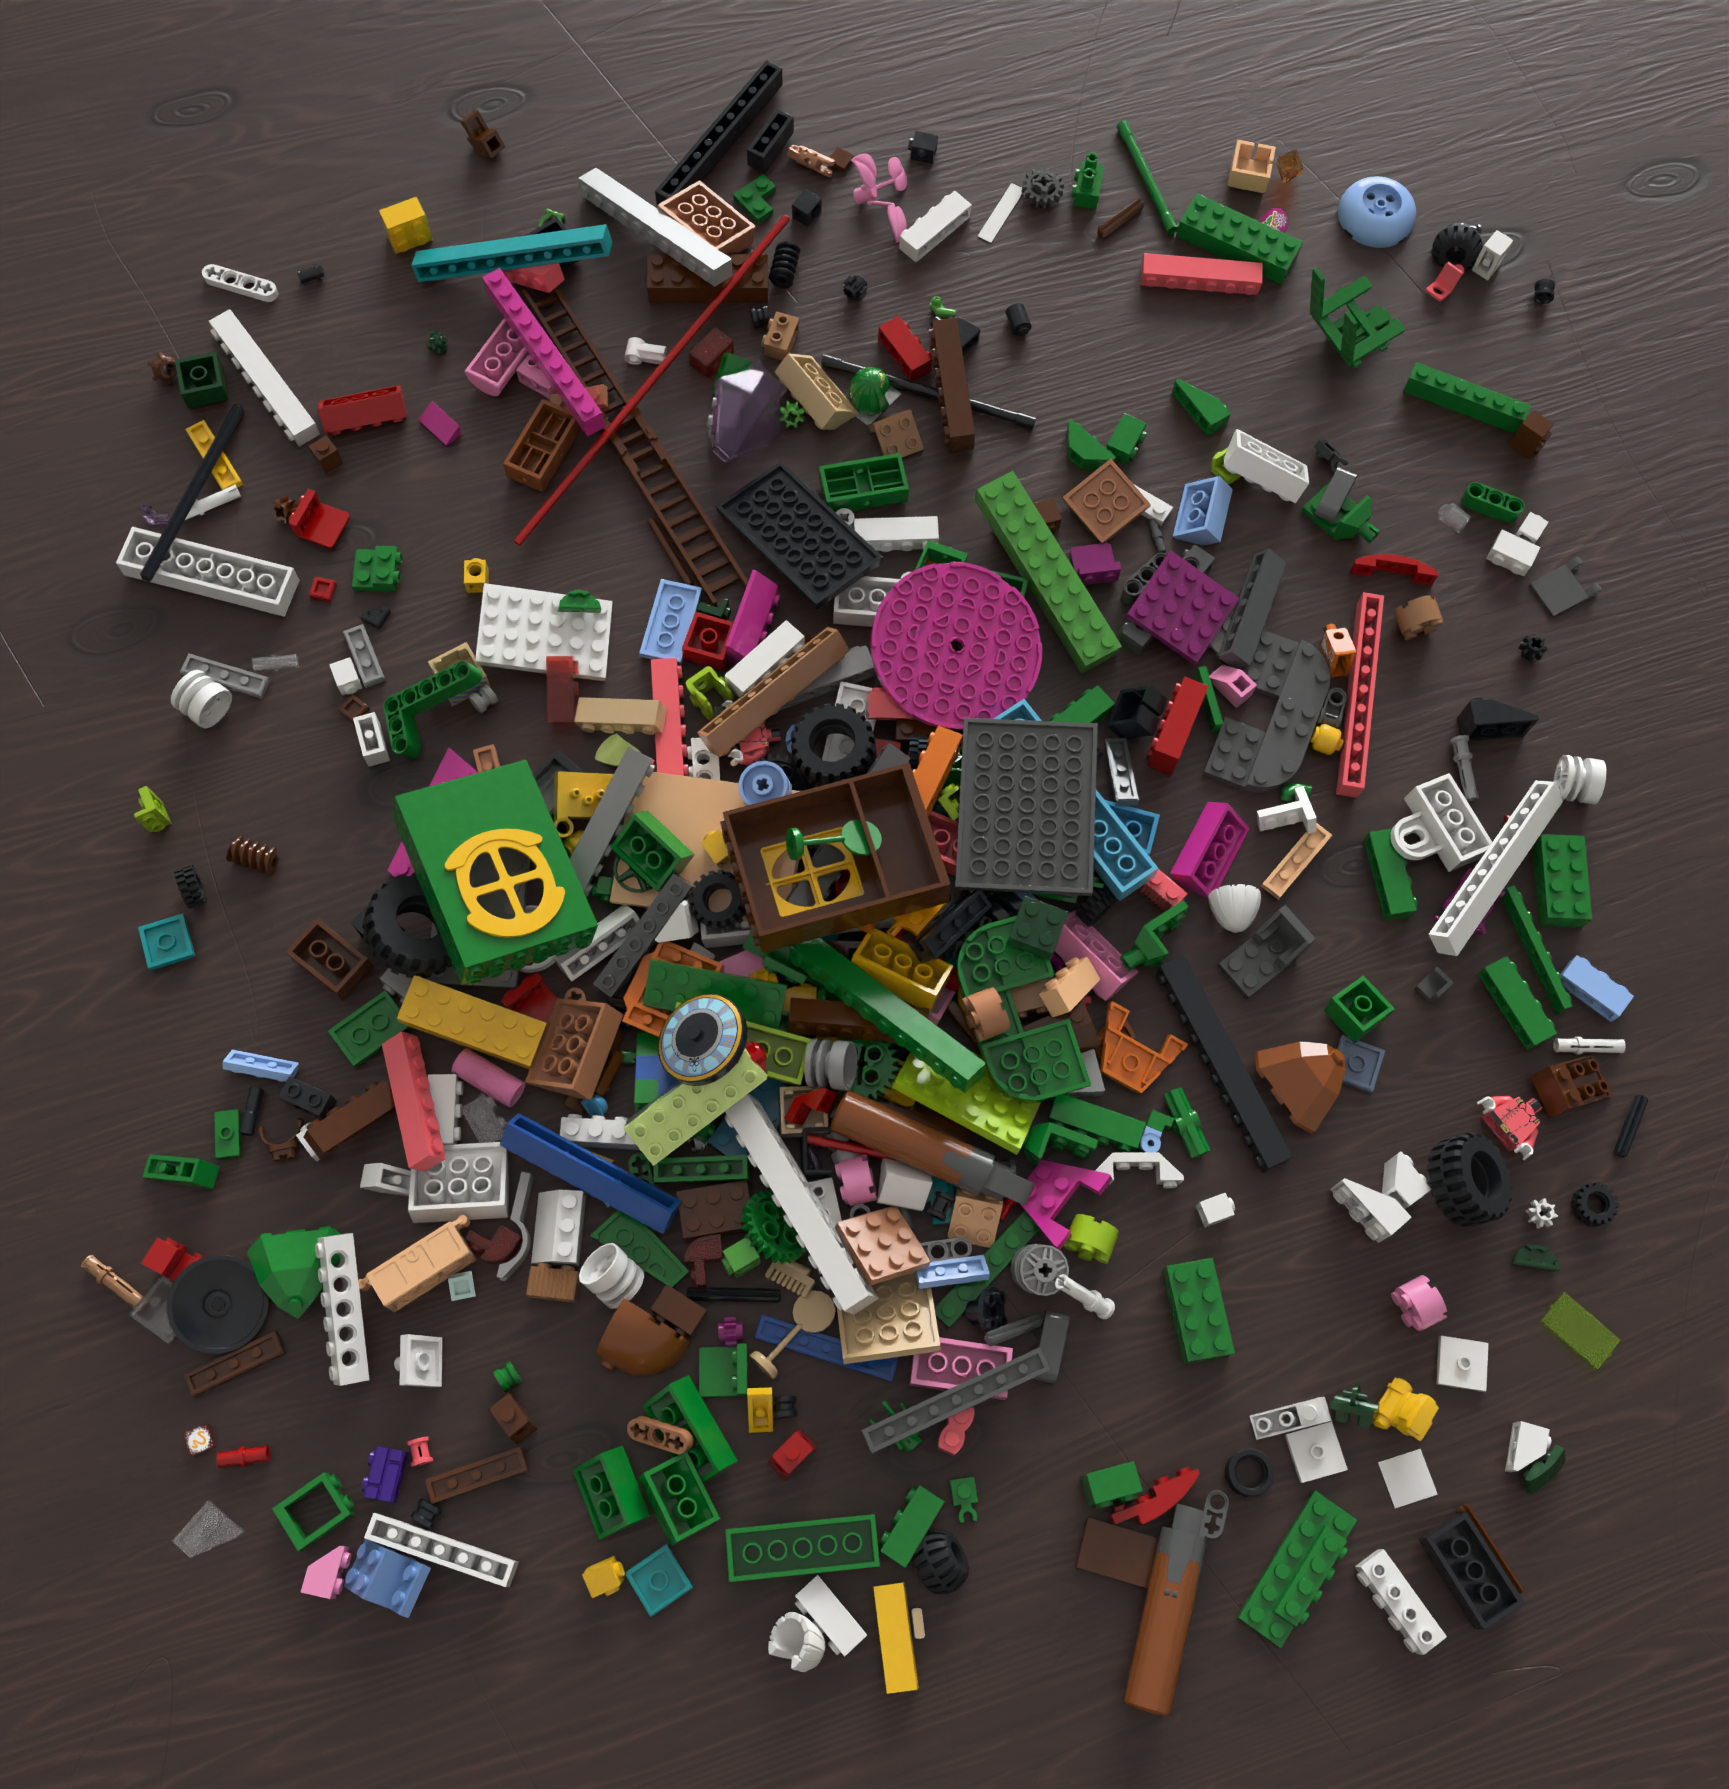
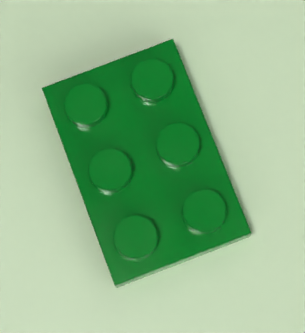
M385 990L329 1029L328 1032L356 1068L382 1050L384 1042L401 1031L407 1032L412 1027L398 1023L397 1016L400 1009Z

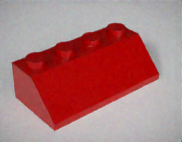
M401 385L322 400L318 406L324 433H330V435L340 434L343 432L342 430L349 428L351 431L363 429L364 425L371 424V427L383 425L384 421L389 420L392 423L403 421L404 417H407Z

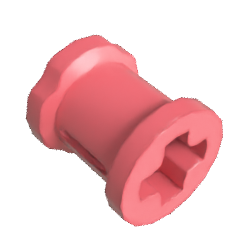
M428 1436L406 1442L411 1450L413 1460L411 1467L433 1462V1457H430L427 1444L429 1441ZM418 1447L421 1449L422 1457L419 1455Z

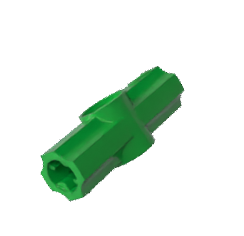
M1182 1087L1165 1093L1163 1098L1172 1118H1174L1173 1128L1176 1134L1182 1138L1190 1158H1197L1210 1152L1201 1131L1199 1116L1194 1109H1191Z

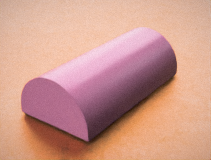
M505 318L465 370V374L470 382L479 390L491 396H498L515 374L518 366L529 354Z

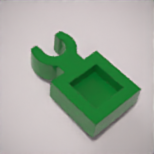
M975 1478L950 1480L953 1506L960 1505L961 1507L958 1513L959 1522L964 1523L963 1515L965 1512H970L972 1520L977 1521V1513L971 1506V1503L978 1502Z

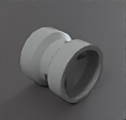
M487 684L480 687L479 692L468 696L470 702L480 714L487 710V706L494 705L499 701Z

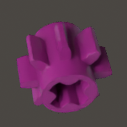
M736 1316L724 1317V1323H718L719 1342L725 1341L726 1347L737 1346V1340H743V1323L736 1322Z

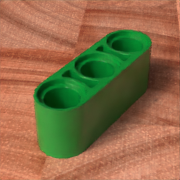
M1478 482L1469 484L1461 497V503L1464 507L1508 524L1516 522L1525 508V504L1520 498Z

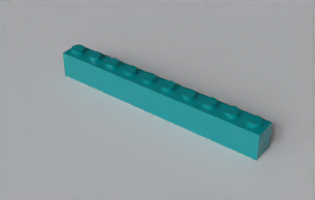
M607 224L416 251L411 266L418 282L490 273L499 268L505 271L606 257L610 254L612 239Z

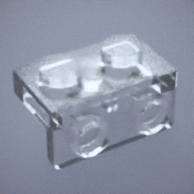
M482 1093L478 1095L479 1098L460 1109L479 1143L497 1142L502 1139L507 1122L502 1115L500 1117L495 1111L497 1105L492 1096L487 1097L486 1094Z

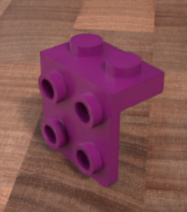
M1101 543L1071 548L1070 555L1073 568L1084 585L1118 581L1122 568L1120 562L1114 561L1111 544Z

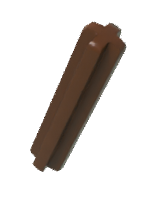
M1140 198L1134 200L1099 226L1098 235L1104 238L1141 211L1144 208V202Z

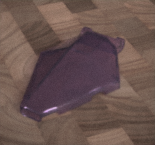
M759 359L747 371L720 377L716 380L715 395L717 396V405L713 409L712 435H714V446L712 451L724 462L737 458L779 436L781 397L788 388L784 384H780L762 366L763 363Z

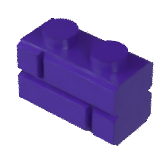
M376 1446L375 1451H371L368 1459V1466H371L369 1476H365L362 1482L361 1490L364 1491L363 1497L397 1503L409 1453Z

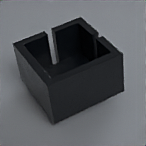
M1152 685L1137 687V689L1121 690L1107 727L1120 738L1133 739L1153 736L1160 720L1158 716L1162 715L1167 698Z

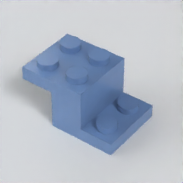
M365 1539L357 1551V1558L352 1568L346 1575L344 1587L364 1600L389 1608L400 1616L409 1618L431 1568L406 1554Z

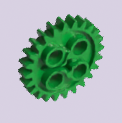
M838 1038L841 1041H852L858 1053L856 1077L850 1090L867 1098L871 1096L875 1101H877V1093L885 1096L884 1088L891 1090L892 1085L889 1081L895 1082L897 1078L892 1073L899 1072V1068L893 1066L899 1063L898 1058H892L896 1054V1049L889 1050L891 1043L887 1042L884 1044V1041ZM864 1046L866 1047L864 1056L865 1066L863 1067L862 1083L859 1086L857 1085L858 1066L860 1065L861 1048ZM871 1052H878L881 1057L878 1060H871L868 1055ZM869 1074H874L878 1077V1080L874 1083H869L865 1080V1077ZM839 1090L838 1096H842L846 1091Z
M768 1190L766 1193L760 1191L758 1194H754L744 1204L745 1208L741 1210L744 1216L740 1220L746 1223L741 1228L748 1231L745 1238L752 1239L750 1246L758 1247L757 1254L764 1252L766 1260L771 1256L773 1263L779 1260L781 1265L786 1262L790 1264L794 1260L799 1259L807 1251V1248H802L795 1237L798 1235L794 1227L790 1228L783 1216L786 1213L782 1207H778L771 1197V1191Z

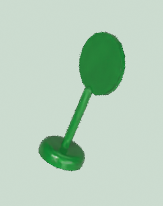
M860 820L849 821L844 825L841 836L803 840L802 833L798 828H788L786 833V848L791 860L802 858L804 846L842 842L854 854L862 856L871 855ZM867 822L875 850L877 851L882 842L881 834L877 827Z

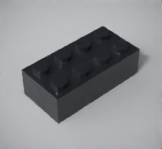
M1467 1512L1455 1514L1418 1538L1474 1629L1485 1630L1525 1604Z

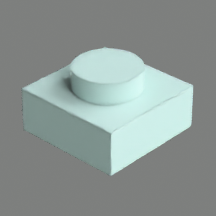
M472 1271L447 1275L452 1301L476 1296Z

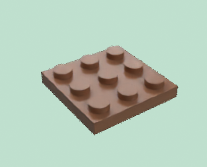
M1112 459L1108 460L1062 497L1066 505L1100 544L1106 543L1151 506L1148 500Z
M896 1206L837 1222L835 1226L838 1235L869 1286L927 1268L931 1263Z

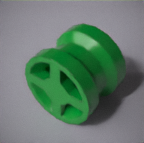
M511 1361L507 1362L501 1370L496 1369L493 1371L495 1378L505 1393L510 1390L512 1385L522 1382Z

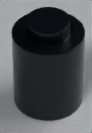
M1016 303L1009 306L1005 313L1013 334L1019 336L1028 334L1032 325L1024 305Z

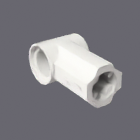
M632 337L628 339L624 359L632 365H639L642 362L661 364L666 358L667 349L666 346L647 344L640 338Z

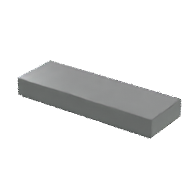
M361 624L343 631L365 688L386 681L364 625Z

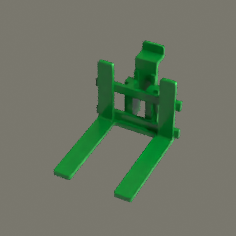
M1317 267L1312 269L1310 315L1348 367L1354 366L1356 368L1362 364L1360 359L1377 348L1380 352L1388 348L1386 343L1405 331L1398 319L1394 321L1385 308L1381 309L1377 305L1363 313L1354 301L1355 298L1372 288V284L1366 276H1363L1347 287H1341L1337 290L1336 294L1324 300L1325 278ZM1346 305L1351 312H1345L1343 317L1332 322L1328 315Z

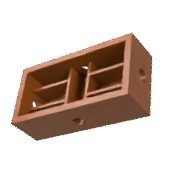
M541 400L503 463L508 478L544 493L581 430L580 425L568 409L547 400Z

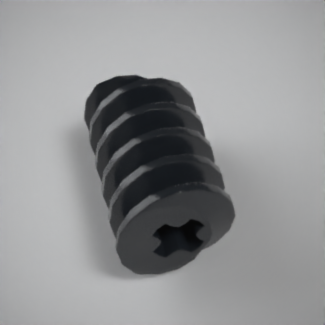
M784 241L777 244L769 279L772 284L779 288L785 289L793 285L794 274L798 265L797 261L801 252V248L797 244Z

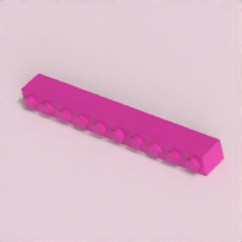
M499 268L483 276L482 279L486 293L587 437L603 429L605 423L602 411L502 270Z

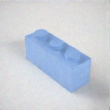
M1578 955L1571 959L1560 973L1564 989L1610 1022L1622 1014L1634 997L1627 988L1616 984L1606 973L1598 971L1591 966L1587 959Z

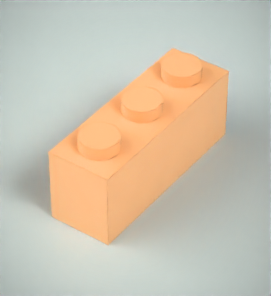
M1075 957L1066 962V967L1056 972V977L1045 983V988L1039 993L1052 1018L1070 1012L1100 981L1088 957L1079 960Z

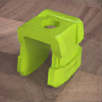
M710 666L705 667L686 681L691 703L694 707H699L701 713L708 720L712 721L715 715L711 704L703 694L714 687L723 697L724 701L730 700L734 703L732 692L725 683V679L722 676L718 677Z

